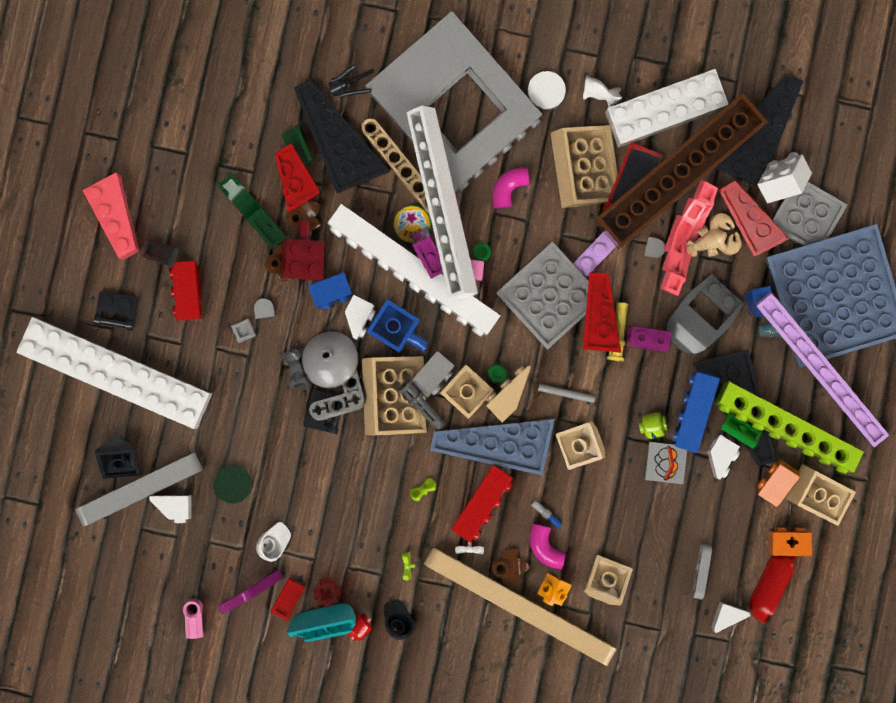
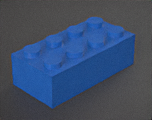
M698 368L696 373L692 372L689 382L692 388L691 391L687 390L683 403L687 404L686 409H681L678 419L681 426L680 428L676 427L672 440L676 441L675 447L698 453L719 383V374Z

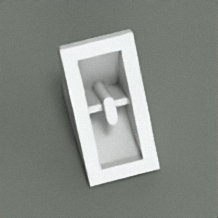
M719 602L711 628L717 633L750 617V614L746 610Z

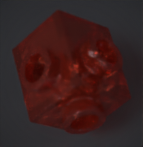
M331 578L320 579V583H317L313 589L314 600L318 601V605L323 604L324 607L335 605V602L339 600V596H342L340 585L336 584V580L331 581ZM330 588L332 592L327 595L324 590Z

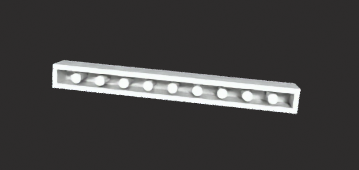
M421 105L406 113L449 299H464L478 294L436 110L435 108Z

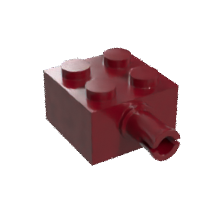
M298 221V238L282 240L280 279L323 280L325 242L311 241V222Z

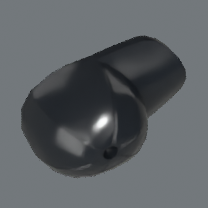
M401 601L386 602L383 607L386 631L396 640H403L409 637L414 631V622L406 606Z

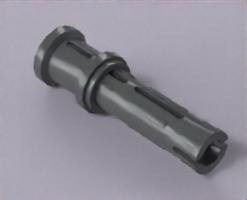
M411 379L404 381L398 387V392L404 394L410 405H415L435 430L441 429L445 421L423 398V393L414 387Z

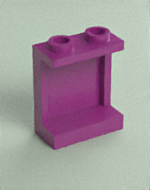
M428 226L412 234L414 241L412 246L430 278L432 279L443 273L437 243Z
M633 326L627 329L625 347L659 353L669 352L671 332Z

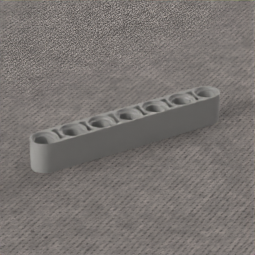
M192 453L75 509L82 526L85 527L202 471L203 468L196 453Z

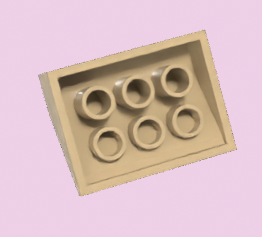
M611 126L570 127L551 132L561 207L570 208L607 203L618 176Z
M424 356L362 359L365 435L427 433L426 418L415 405L408 403V399L403 393H399L397 390L404 381L412 380L424 367Z

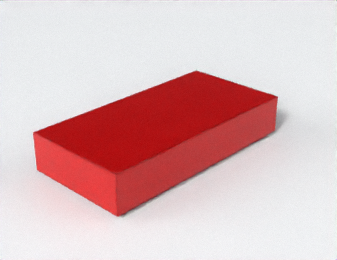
M289 577L270 612L287 621L306 586Z

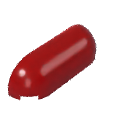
M772 555L768 560L749 602L751 614L759 622L765 624L768 615H773L796 566L793 563L798 556Z

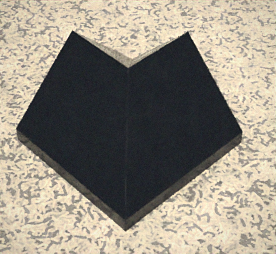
M118 435L113 436L95 450V456L103 479L141 476L134 447Z

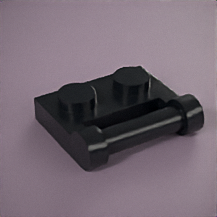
M99 291L94 325L101 326L102 324L133 331L139 297ZM103 312L128 315V320L103 317Z
M313 389L304 427L338 434L339 429L337 427L340 415L332 417L329 427L325 426L326 419L315 420L312 418L309 410L314 402L338 395ZM336 401L334 410H340L343 405L342 402ZM317 407V411L315 412L317 413V415H320L321 411L325 409H320V407Z

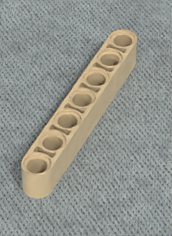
M372 118L366 119L362 124L363 134L430 216L429 209L425 204V191L415 192L413 189L417 183L423 185L421 175L379 123ZM370 124L376 126V130L373 133L366 131V127ZM381 139L388 141V145L384 148L377 145ZM392 154L400 156V160L396 163L391 162L389 158ZM404 169H410L412 175L405 178L401 175V172Z

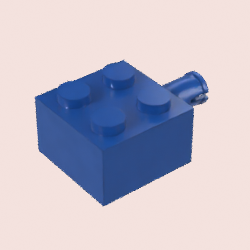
M388 299L367 330V333L399 353L405 344L410 343L423 352L429 341L415 334L414 330L420 320Z

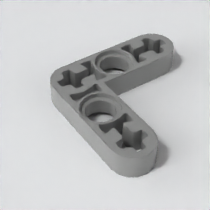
M357 369L351 377L356 380V385L348 387L345 382L342 384L345 394L314 402L309 409L312 418L318 421L359 410L364 406L365 398ZM357 396L358 399H361L358 400V404L356 405L354 402H351L354 400L353 397ZM344 399H347V401L350 402L348 403L349 407L347 408ZM334 402H342V408L340 410L332 409ZM326 404H328V407H329V409H330V411H331V412H329V413H328V411H327V409H326V408H327V407H326ZM317 407H320V409H325L321 411L320 415H317V413L315 412L317 411Z

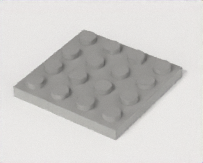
M552 242L497 291L496 294L548 350L586 315L588 280Z

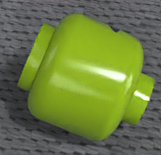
M660 412L644 415L642 422L639 423L641 434L645 433L648 439L663 437L666 431L669 430L667 418Z

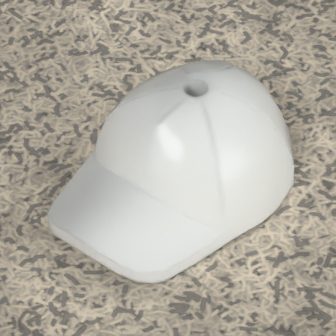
M277 522L268 531L264 532L256 544L258 555L266 561H276L282 555L291 538L289 529L282 522Z

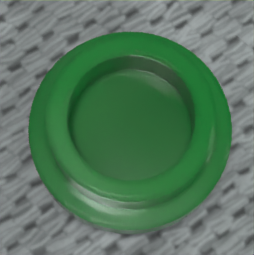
M486 243L476 244L472 249L473 258L478 261H487L491 256L490 247Z
M500 364L493 365L488 371L489 379L494 383H502L507 378L506 368Z

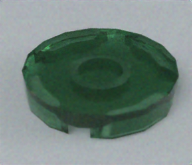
M233 465L222 468L216 474L213 488L218 498L231 504L242 502L247 498L252 487L250 474L244 468Z

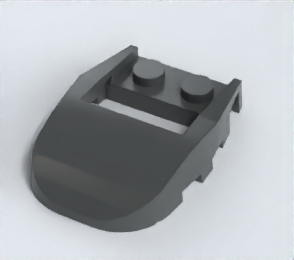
M713 274L706 276V279L682 296L666 319L665 331L671 332L670 341L686 354H700L720 339L745 304L718 281ZM699 292L703 293L728 316L717 330L688 305Z

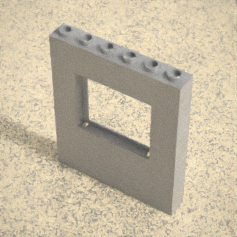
M451 11L365 85V88L372 89L369 94L413 143L406 112L421 105L429 107L467 73L502 113L458 151L441 133L453 188L456 192L457 190H464L470 184L468 181L472 177L478 178L484 172L483 168L487 164L489 166L493 165L498 160L497 156L501 152L504 154L513 147L511 144L516 139L518 141L523 139L527 135L525 131L530 127L534 129L541 123L542 113Z

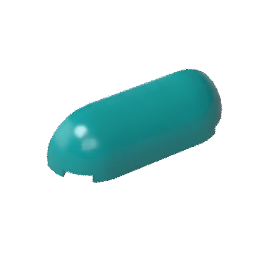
M338 604L306 611L293 619L287 629V634L292 638L294 635L305 638V642L348 634L356 623L355 612L348 604Z

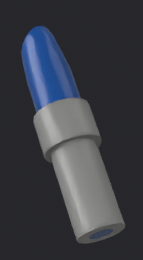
M537 500L531 504L545 520H548L557 528H561V522L549 509H546Z

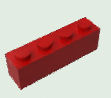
M492 465L451 530L470 543L472 540L476 541L482 532L479 530L483 523L487 524L492 517V514H490L493 507L498 508L503 500L501 495L504 491L508 492L513 485L512 477Z

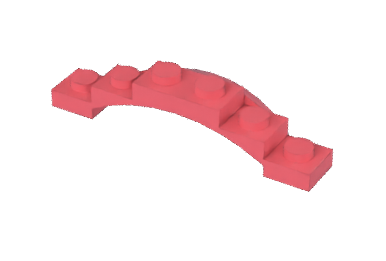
M706 181L699 182L694 198H688L682 216H676L664 251L668 254L662 270L666 271L660 289L679 296L681 287L686 281L691 260V254H688L686 250V243L688 241L693 243L697 241L699 237L698 230L703 227L713 208L718 190L717 187Z

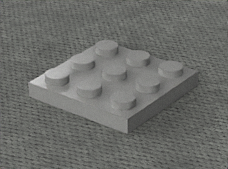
M807 182L802 194L783 199L772 220L789 239L801 246L828 239L845 211L847 204Z

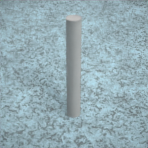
M540 383L538 386V391L591 403L595 401V395Z

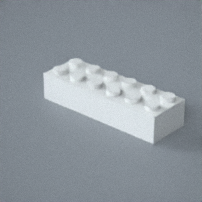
M716 69L609 107L605 113L619 148L631 142L718 112L729 104Z

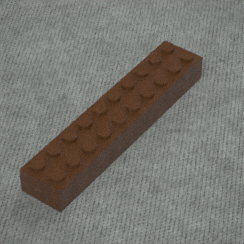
M744 93L740 94L600 214L594 222L617 249H621L768 121Z

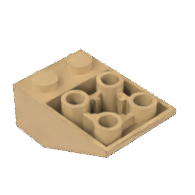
M529 365L526 367L521 366L514 373L516 377L512 381L507 379L500 386L502 390L498 394L493 392L486 399L488 403L485 406L500 422H503L517 409L531 368Z

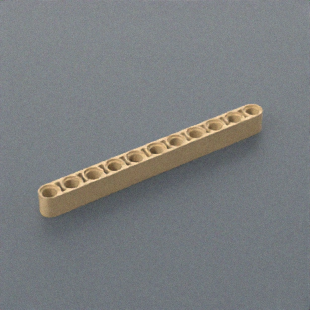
M435 547L432 548L424 562V565L606 666H608L617 648Z

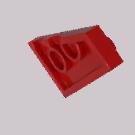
M292 144L275 153L283 186V194L287 204V212L290 213L320 195L321 191Z

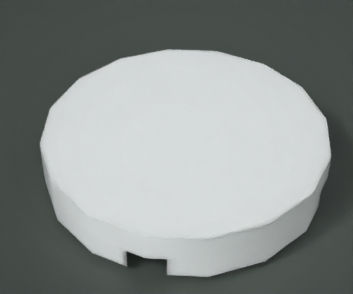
M542 71L536 74L530 80L528 86L530 101L543 110L557 107L563 101L566 93L563 79L551 71Z

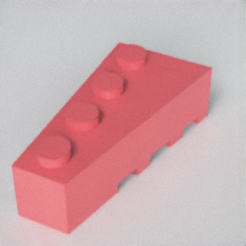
M116 172L84 189L83 192L118 258L124 260L139 252L140 249L132 224L122 177Z

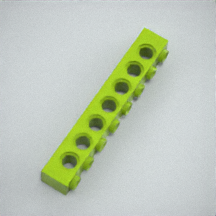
M731 382L723 383L714 404L719 406V410L735 414V418L740 421L746 422L747 420L753 423L752 427L760 431L764 429L770 432L769 436L778 440L780 438L785 440V444L792 448L799 447L803 449L802 453L810 457L814 455L820 458L819 462L828 466L830 464L835 466V470L840 473H854L864 453ZM736 398H738L741 402L739 408L735 406ZM753 407H755L758 412L756 417H754L751 413ZM770 416L774 418L772 426L768 422ZM787 424L791 428V432L789 434H787L785 431V427ZM804 433L807 435L806 443L802 441V435ZM820 442L824 444V449L822 452L819 450ZM837 451H839L841 455L839 460H837L835 457Z

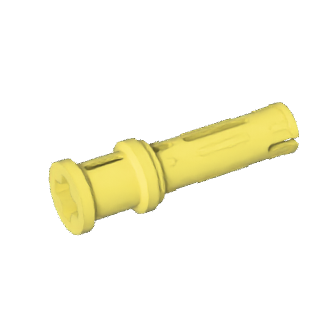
M617 302L615 312L622 353L609 352L608 360L624 361L622 355L623 347L626 345L624 332L629 305L627 303Z

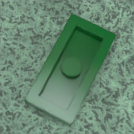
M730 412L725 416L720 427L752 449L757 445L762 433L748 423L736 419L735 415Z

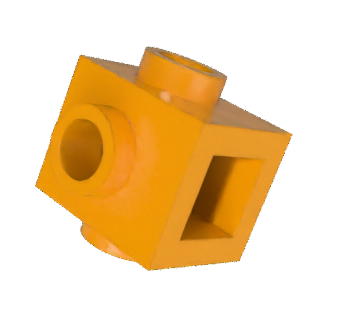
M547 573L537 594L544 598L543 602L551 606L554 603L562 606L572 585Z

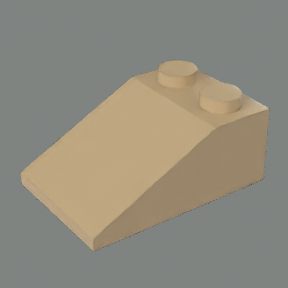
M802 464L799 469L800 478L785 496V499L839 526L856 492Z

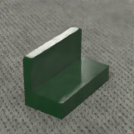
M298 125L294 126L295 129L281 134L285 145L292 144L305 166L313 164Z

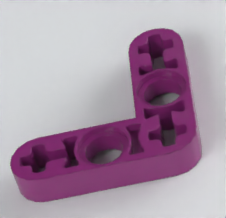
M278 569L248 589L223 602L217 608L223 615L249 601L284 577Z

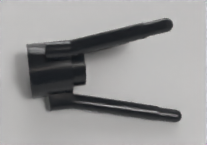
M355 64L337 77L332 78V82H329L333 96L342 98L371 92L372 89L370 88L347 92L345 90H348V84L372 74L373 70L345 81L342 78L357 67Z

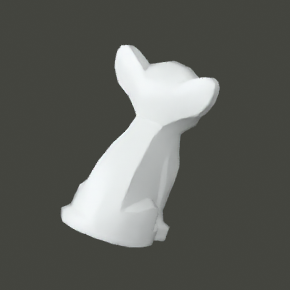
M586 75L583 99L586 100L588 97H593L598 100H606L608 107H612L622 98L619 93L622 88L608 89L600 80Z

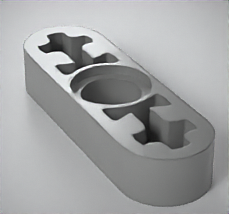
M701 543L692 591V598L703 600L712 554L711 544Z

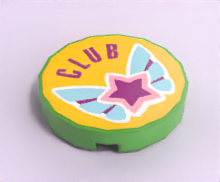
M409 205L403 207L394 217L393 228L395 234L405 243L413 244L412 234L427 226L431 229L429 215L419 206Z

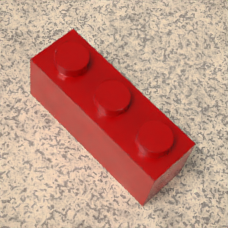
M196 261L175 262L173 268H169L170 279H173L174 286L171 287V297L175 298V306L172 307L173 317H176L177 321L202 319L198 263Z

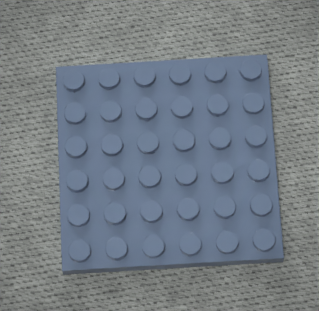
M877 224L766 257L778 301L826 359L896 338V287ZM794 352L797 366L799 368L804 367L805 364Z

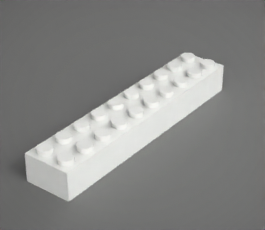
M342 204L329 220L328 224L331 227L329 230L339 238L344 236L347 244L355 249L357 247L361 248L362 254L370 260L374 257L378 260L377 263L386 271L388 269L394 271L393 276L402 282L404 279L408 281L409 287L417 293L421 290L425 293V298L431 303L438 302L441 304L440 309L449 315L451 312L457 316L456 320L464 326L467 323L473 327L472 331L480 337L482 335L487 336L499 319L500 315L473 296L464 299H449L445 278L442 274L431 279L418 257Z
M34 317L31 318L16 352L193 429L198 428L212 396V393Z

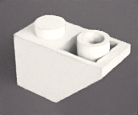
M353 295L345 314L352 336L358 340L359 337H364L367 331L365 325L368 320L372 321L376 311L373 310L375 307L373 304Z
M718 434L707 452L713 475L716 479L721 480L722 477L725 478L729 473L730 468L728 466L731 461H735L739 456L740 452L738 449L740 446Z

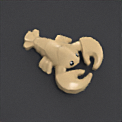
M723 213L712 216L710 230L708 231V228L703 226L698 230L701 238L695 241V243L691 241L686 243L688 254L696 257L697 251L707 250L708 256L711 257L718 255L717 248L730 256L736 254L741 248L742 243L739 233L734 232V235L731 234L726 241L727 233L723 231L730 230V227L732 229L735 228L731 217Z

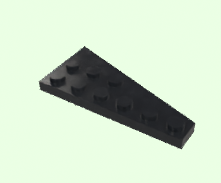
M787 74L783 76L757 107V110L768 122L714 168L715 170L758 186L757 184L767 165L773 160L803 80Z
M311 80L293 87L337 194L390 173L387 167L384 166Z
M749 349L692 363L696 371L698 368L720 375L714 396L715 400L725 382H731L761 398ZM736 398L735 406L739 408L741 402L738 398ZM753 407L751 410V413L754 417H756L758 413L755 407ZM746 420V423L752 426L753 423ZM764 429L760 431L762 432L753 449L744 444L757 466L777 461L772 439L769 436L770 432Z

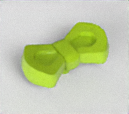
M427 478L423 485L410 490V497L414 501H420L423 495L436 490V482L432 478Z
M409 551L402 552L404 562L403 580L409 581L412 576L411 568H415V564L410 563L411 554Z

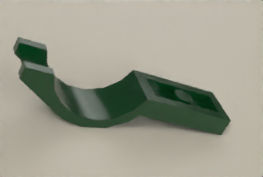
M229 171L227 173L229 176L221 183L217 181L215 184L235 205L269 247L273 249L286 236Z

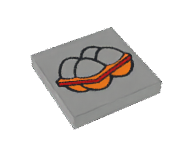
M649 442L644 480L684 484L687 450L675 447L673 444Z

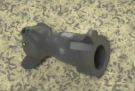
M304 347L299 350L291 348L287 352H281V357L290 362L289 374L291 378L289 382L292 389H302L310 385L299 362L300 358H302Z

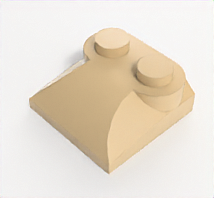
M465 364L440 391V394L469 419L491 395L494 389Z
M592 421L556 433L568 470L605 458L604 445L598 429Z
M596 555L588 581L585 584L584 592L588 596L607 604L620 606L623 602L633 569Z

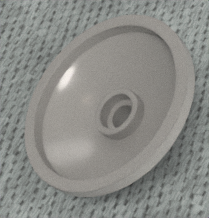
M330 331L315 336L308 342L302 353L301 364L304 374L312 383L320 387L332 388L344 384L352 377L358 365L356 346L350 338L339 332ZM326 353H329L328 358H324Z

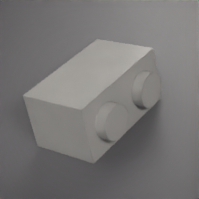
M437 351L412 379V384L426 398L430 394L435 396L441 389L439 384L443 380L447 382L453 375L451 370L454 368V365Z

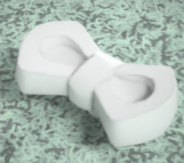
M468 542V547L456 546L455 552L456 554L466 552L484 554V547H472V542Z

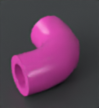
M527 166L508 170L497 179L493 187V209L512 207V191L516 187L529 185Z
M532 523L530 546L534 556L542 564L561 570L564 564L565 551L555 549L550 545L549 534L551 528Z

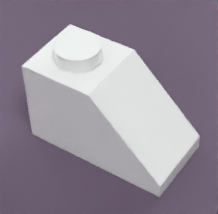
M191 495L150 496V501L169 520H174V523H186V519L191 518Z

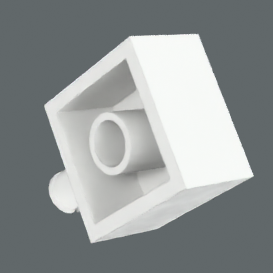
M791 152L784 160L770 162L757 185L766 202L770 203L802 194L812 172L802 154L799 155L796 152Z

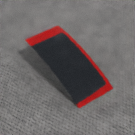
M631 142L604 211L658 166L662 154Z

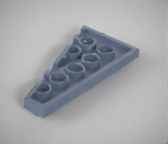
M555 419L437 431L433 434L430 451L543 475Z

